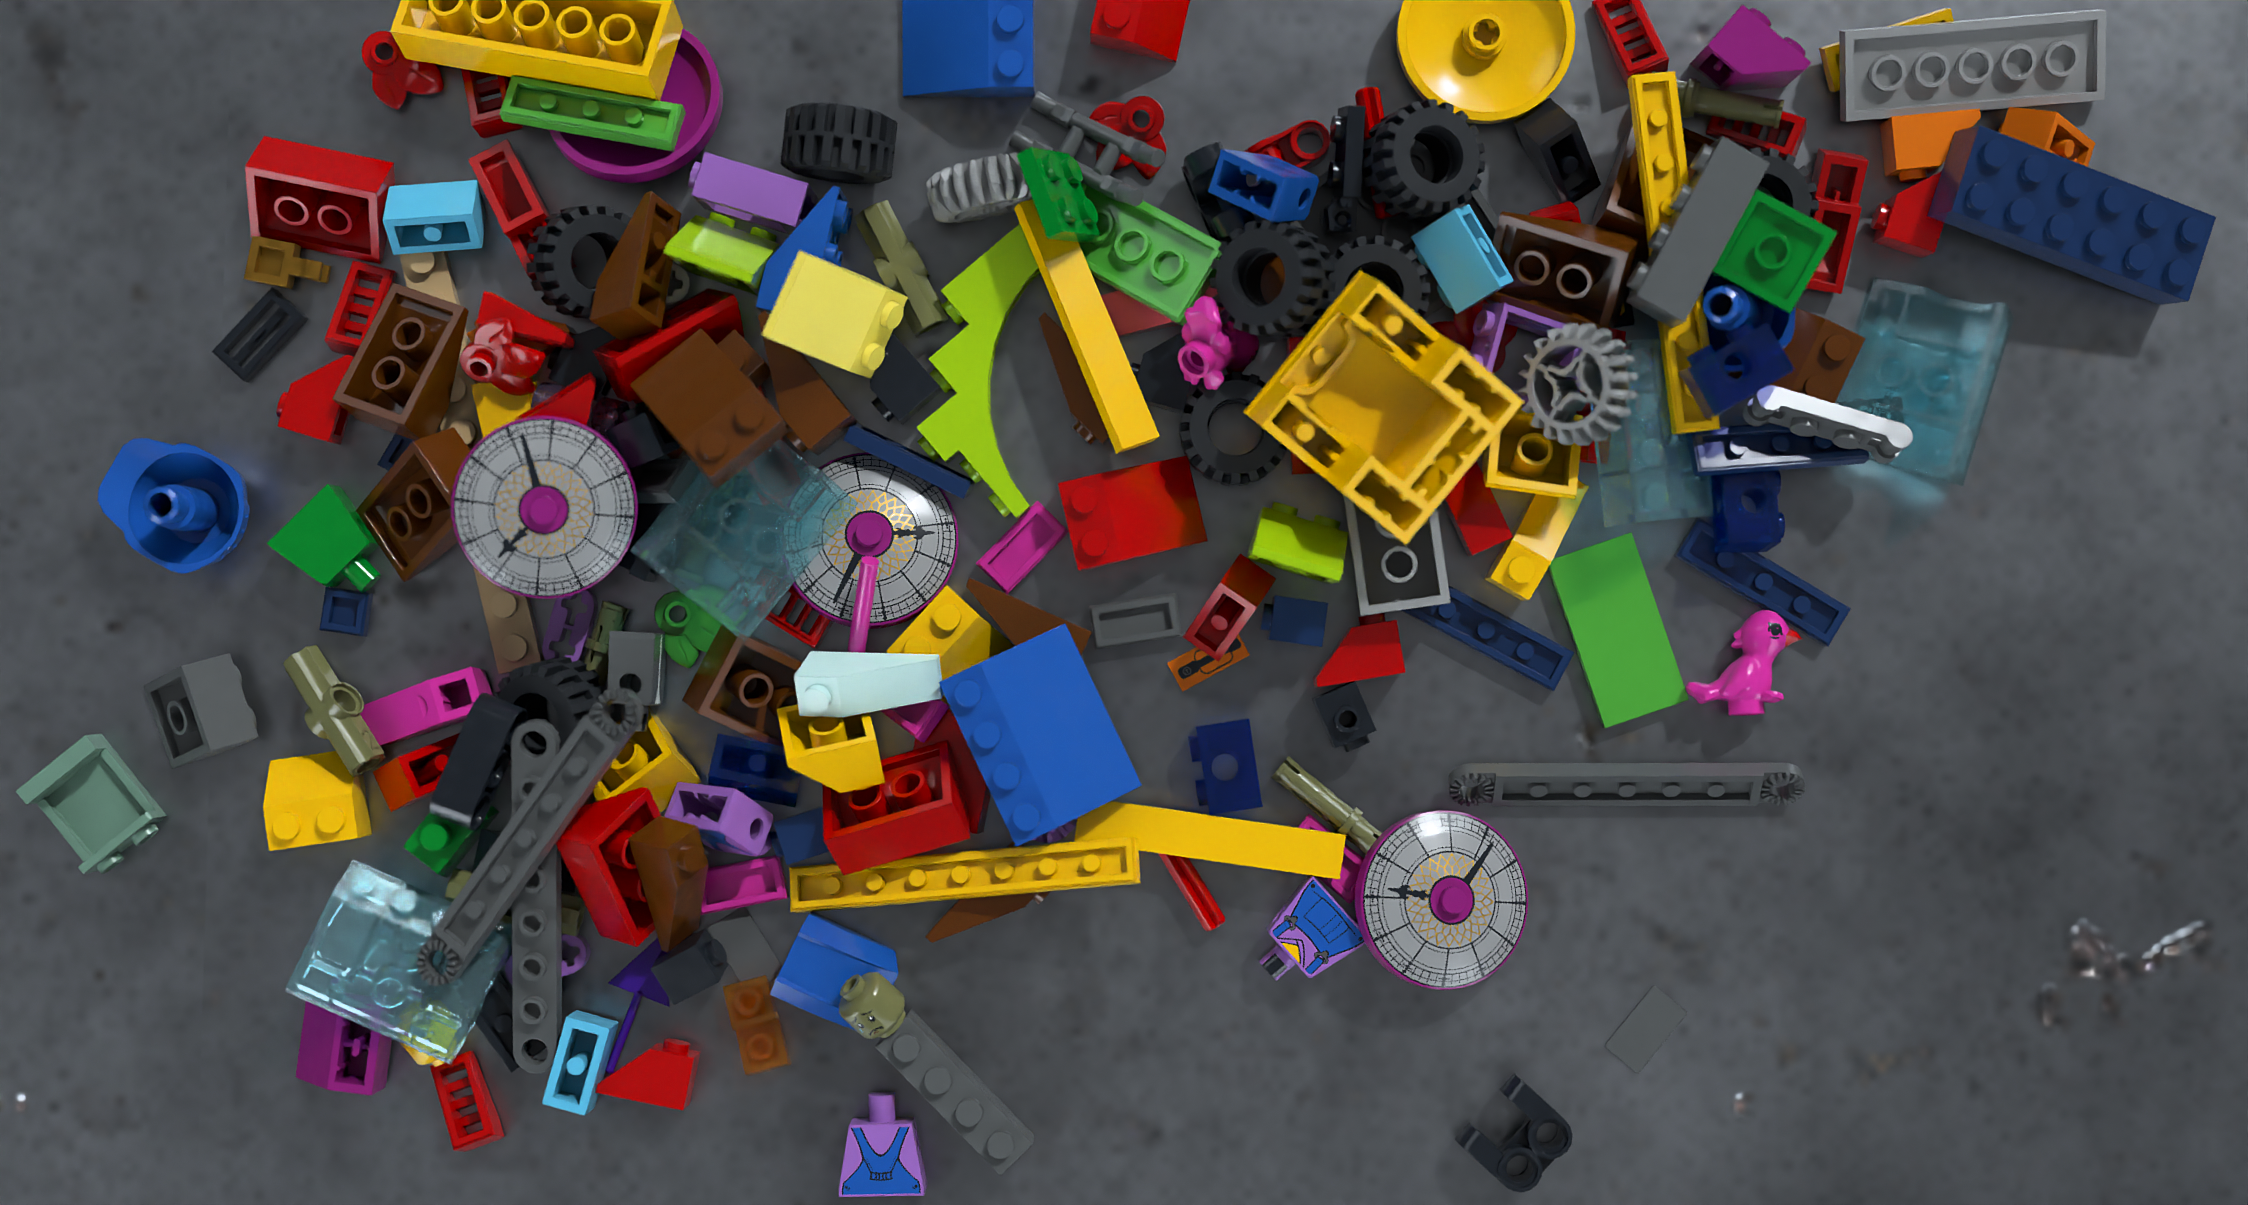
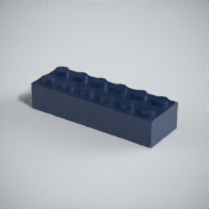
M1981 125L1954 133L1927 215L1928 217L2159 305L2189 301L2216 219L2213 215Z

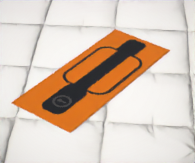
M1238 634L1219 662L1198 647H1195L1169 661L1167 664L1183 692L1248 657L1250 654Z

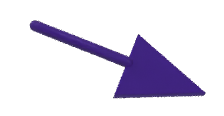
M658 937L608 982V984L634 993L605 1071L608 1074L613 1073L642 997L670 1007L668 995L651 970L652 965L662 951Z

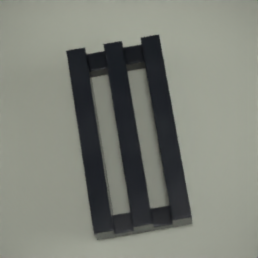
M273 287L212 350L225 365L247 383L254 378L308 320L302 312H299L289 300L282 296L283 294ZM275 303L279 305L280 308L232 358L228 353ZM289 315L291 318L243 368L241 365Z

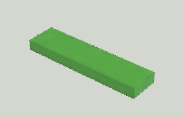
M512 75L499 114L503 122L674 152L686 112L681 104Z

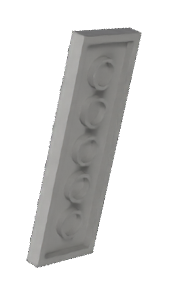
M2096 9L1839 31L1841 121L1885 119L1891 116L1979 108L1980 110L2105 100L2106 10Z

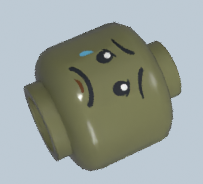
M868 972L861 976L856 974L843 984L840 990L842 998L839 1003V1014L864 1038H886L901 1026L905 1018V997L879 972Z

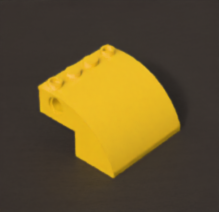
M1359 270L1244 410V413L1406 545L1524 401L1461 346L1440 335L1381 282Z

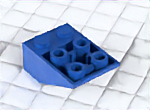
M832 186L766 262L756 303V308L759 311L763 312L765 310L771 315L799 250L841 267L843 251H838V243L841 233L848 234L853 208H849V202L840 187Z

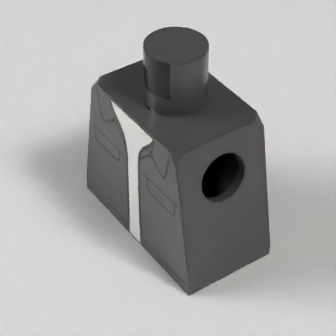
M610 631L608 690L628 689L634 692L631 687L632 679L636 675L640 678L642 686L640 691L635 694L642 702L643 718L636 731L647 732L649 705H662L667 660L665 634ZM616 699L613 703L622 704L620 724H623L622 722L626 721L625 717L628 716V713H626L628 708H625L626 703Z

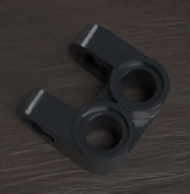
M1215 142L1187 155L1184 158V164L1181 169L1190 193L1199 207L1210 237L1221 243L1223 241L1231 242V232L1236 228L1245 230L1246 223L1256 220L1252 212L1208 192L1221 149H1224L1221 142Z
M1514 1073L1499 1090L1527 1115L1522 1127L1509 1141L1504 1142L1499 1147L1470 1122L1455 1140L1505 1187L1522 1193L1530 1191L1537 1186L1546 1168L1555 1158L1561 1157L1568 1151L1572 1144L1573 1135L1571 1127L1566 1120ZM1545 1123L1556 1124L1558 1131L1554 1140L1548 1143L1537 1141L1536 1136L1540 1126ZM1513 1157H1526L1528 1166L1524 1173L1518 1176L1507 1174V1164Z

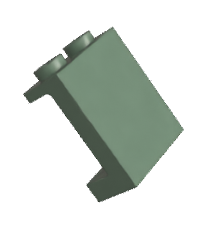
M102 734L84 735L16 790L26 805L38 804L82 859L83 863L78 868L83 874L97 871L105 874L124 860L121 852L133 843L136 846H140L151 839L159 831L156 824L167 816Z

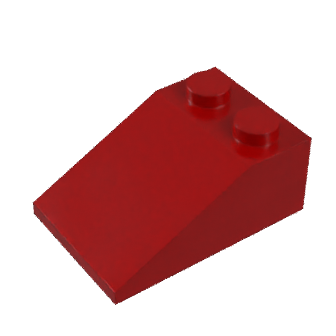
M1187 456L1112 470L1058 483L1079 572L1208 541Z

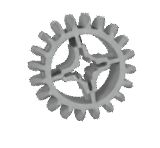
M1018 153L986 156L981 159L956 164L953 167L944 168L941 172L935 173L926 182L928 204L935 220L949 224L987 219L1015 212L1014 207L1019 202L1033 199L1016 156Z
M1567 323L1563 325V329L1552 328L1547 330L1548 339L1539 338L1534 341L1538 353L1529 352L1524 355V358L1530 364L1529 370H1521L1518 373L1523 379H1527V387H1522L1517 392L1521 396H1528L1529 399L1521 410L1525 411V413H1535L1530 425L1535 428H1544V437L1548 439L1558 438V442L1562 445H1573V443H1576L1578 446H1587L1592 443V440H1605L1608 438V431H1618L1622 428L1618 416L1628 417L1632 414L1630 408L1625 404L1626 400L1635 399L1639 396L1633 390H1629V382H1634L1639 378L1636 373H1628L1627 367L1635 359L1631 355H1621L1626 343H1623L1621 340H1612L1613 332L1608 329H1599L1597 331V326L1591 323H1583L1580 326L1577 323ZM1579 347L1583 349L1579 358L1574 357L1569 366L1559 365L1568 353ZM1576 382L1580 383L1579 387H1576ZM1586 403L1597 405L1584 419L1580 421L1573 420L1576 412L1582 411Z

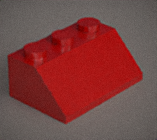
M1097 0L1090 30V44L1176 63L1190 0Z
M264 136L245 165L251 238L252 236L294 243L305 249L380 264L384 256L388 237L383 223V216L389 186H395L394 162Z
M707 288L666 310L663 315L661 329L623 341L615 338L594 349L593 352L616 396L627 402L631 400L634 403L643 402L629 384L700 328L704 330L716 345L734 329L744 339L738 301L732 293Z
M948 740L882 759L881 765L885 780L883 784L874 785L865 790H851L842 793L822 784L824 842L843 876L970 839L968 805Z
M640 787L582 806L555 843L600 936L638 947L655 930L628 838L656 817L661 816L649 788Z

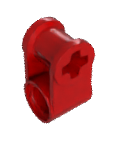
M1306 120L1278 135H1272L1257 142L1244 152L1273 156L1303 170H1307L1322 162L1327 156L1330 135L1322 123L1316 120ZM1306 133H1314L1319 136L1323 145L1315 153H1305L1298 147L1297 141L1299 137Z

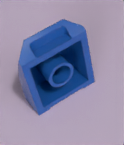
M810 912L798 932L774 982L770 995L819 1017L855 1030L839 1014V1003L842 998L840 990L843 984L853 975L858 974L861 976L868 972H879L894 985L899 974L896 951L817 912Z

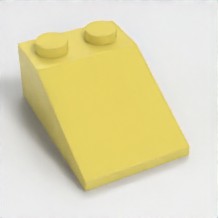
M799 250L762 335L839 368L871 379L874 371L881 365L884 359L885 347L893 329L902 320L903 307L908 297L863 275Z

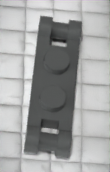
M1766 385L1760 388L1743 408L1744 420L1752 426H1762L1766 422L1790 428V431L1796 435L1822 437L1832 440L1836 446L1841 448H1859L1870 451L1872 457L1877 462L1883 464L1892 462L1913 440L1911 429L1903 423L1773 385Z

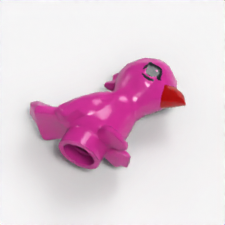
M1202 296L1195 301L1192 307L1186 308L1184 316L1188 323H1185L1181 329L1186 345L1178 353L1179 368L1183 372L1184 380L1197 385L1200 379L1204 377L1205 388L1217 390L1224 382L1222 371L1225 368L1228 374H1231L1232 371L1243 372L1246 366L1255 360L1259 351V338L1257 335L1234 328V322H1227L1221 326L1217 304L1211 297Z
M1761 610L1752 614L1745 620L1742 627L1733 634L1736 641L1731 644V647L1742 648L1743 655L1731 663L1718 680L1709 684L1688 682L1685 689L1699 704L1714 700L1728 701L1729 716H1750L1765 714L1764 703H1776L1784 699L1782 693L1771 691L1772 663L1784 648L1802 638L1797 631L1788 627L1785 620L1778 613L1770 610Z

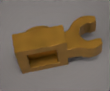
M252 236L244 279L293 289L295 277L328 284L331 266L324 265L322 262L299 258L301 246L297 244Z

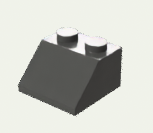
M230 653L182 665L143 686L172 769L239 747L258 738L256 717L253 710L247 705L242 690V676L237 666L233 664Z

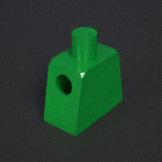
M327 484L267 542L273 550L327 587H337L347 578L361 593H364L372 588L382 576L366 560L379 545L356 512V507L340 486Z
M491 805L483 823L475 831L461 827L429 812L403 847L435 873L448 878L453 869L458 866L477 842L481 829H487L500 811Z

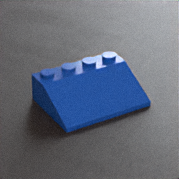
M902 0L903 98L1035 97L1034 0Z
M1066 623L939 682L1016 847L1142 786Z

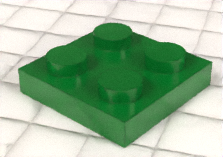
M1030 147L1016 154L1048 239L1086 243L1101 236L1096 225L1098 222L1096 208L1086 198L1080 183L1083 179L1082 171L1077 161L1069 153Z
M1756 189L1711 273L1791 314L1834 241L1837 232Z

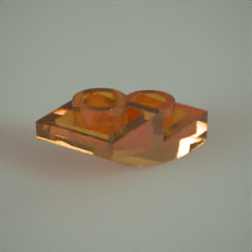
M764 975L723 986L732 1030L736 1031L745 1075L751 1076L791 1065L774 997L770 995L771 987L768 977Z

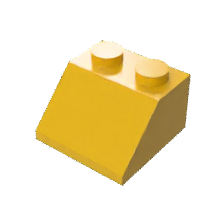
M1520 407L1483 451L1482 471L1485 487L1575 499L1577 496L1580 446L1576 443H1573V445H1562L1558 442V438L1548 439L1544 437V428H1535L1530 425L1535 413H1525V411L1521 410L1523 407ZM1575 415L1573 420L1580 421L1583 419V416Z
M946 585L886 652L938 654L942 680L1013 648L1014 645L957 592ZM943 695L941 700L949 705L945 695Z
M798 704L777 709L789 768L840 793L851 790H865L871 786L885 783L870 712L847 717L800 716Z
M649 706L647 732L635 731L592 792L596 800L600 801L640 787L649 788L661 813L668 807L677 782L699 784L701 780L688 756Z
M336 751L270 760L263 802L269 851L372 835L364 774L352 777Z

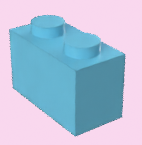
M478 180L389 186L383 223L393 255L482 248L487 212Z
M1469 204L1452 210L1411 236L1416 245L1415 254L1418 256L1419 262L1426 269L1431 270L1439 284L1437 290L1440 298L1448 307L1453 308L1456 314L1473 307L1514 282Z
M579 1010L566 1017L542 1104L583 1116L595 1108L599 1093H596L597 1084L603 1080L618 1028V1021Z

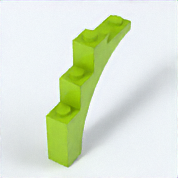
M1020 224L940 290L947 300L941 305L957 326L963 321L968 326L929 358V361L935 367L929 375L945 393H948L953 388L956 394L916 427L923 435L917 443L933 461H936L941 456L949 464L962 453L965 459L959 465L975 484L984 479L994 493L988 499L1004 518L1012 512L1018 520L1031 507L1011 480L998 450L991 418L990 380L996 347L1007 319L1026 288L1041 273Z

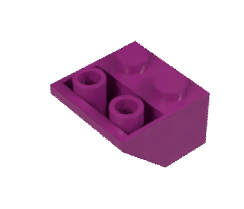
M1742 4L1692 60L1690 65L1718 89L1733 92L1786 87L1805 71L1811 62L1804 57L1806 54L1805 50L1799 43L1789 37L1782 38L1770 28L1771 22L1762 12L1755 8L1748 9Z
M314 988L307 989L295 1077L326 1090L369 1096L386 1088L397 999Z

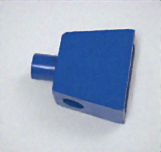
M1221 149L1208 192L1272 222L1297 221L1307 218L1316 194L1319 179L1317 175L1273 156ZM1247 175H1257L1256 181L1258 182L1248 186L1246 182Z

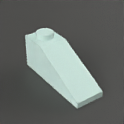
M810 651L794 675L800 716L847 717L942 699L944 695L939 684L942 681L938 654Z

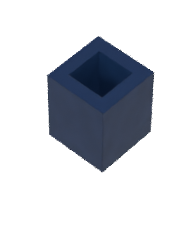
M1275 595L1273 596L1272 604L1264 603L1260 630L1268 631L1267 640L1322 647L1328 603Z
M823 806L773 822L776 831L770 832L772 846L778 858L784 856L786 865L830 852L823 836Z

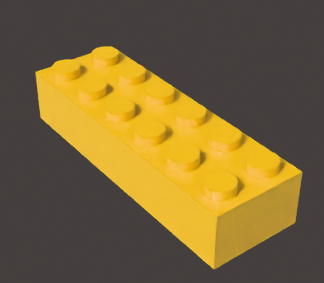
M401 0L390 32L406 59L506 77L515 75L660 101L681 36L683 24L674 0Z

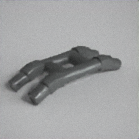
M1038 91L1030 107L1070 129L1057 152L1069 153L1074 158L1086 136L1106 145L1093 169L1077 161L1083 175V179L1080 182L1121 203L1125 202L1133 206L1141 204L1144 196L1141 189L1130 186L1109 175L1121 154L1137 162L1160 167L1165 161V152L1098 123ZM1019 130L1014 132L1008 144L1020 152L1030 147L1056 151Z

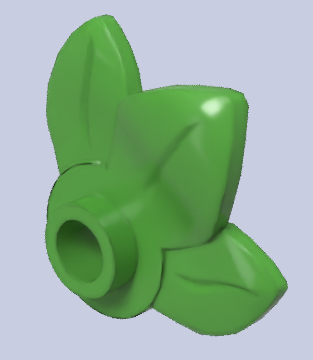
M710 584L699 585L688 594L681 591H671L660 597L654 608V618L658 627L665 632V650L669 657L677 664L691 668L698 657L699 650L707 653L722 622L727 623L722 616L732 607L736 597L730 591ZM674 606H682L685 610V616L681 621L674 622L669 617V612Z

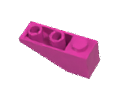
M469 667L424 681L364 705L360 715L380 747L465 722L478 696L482 693L492 695L485 669Z

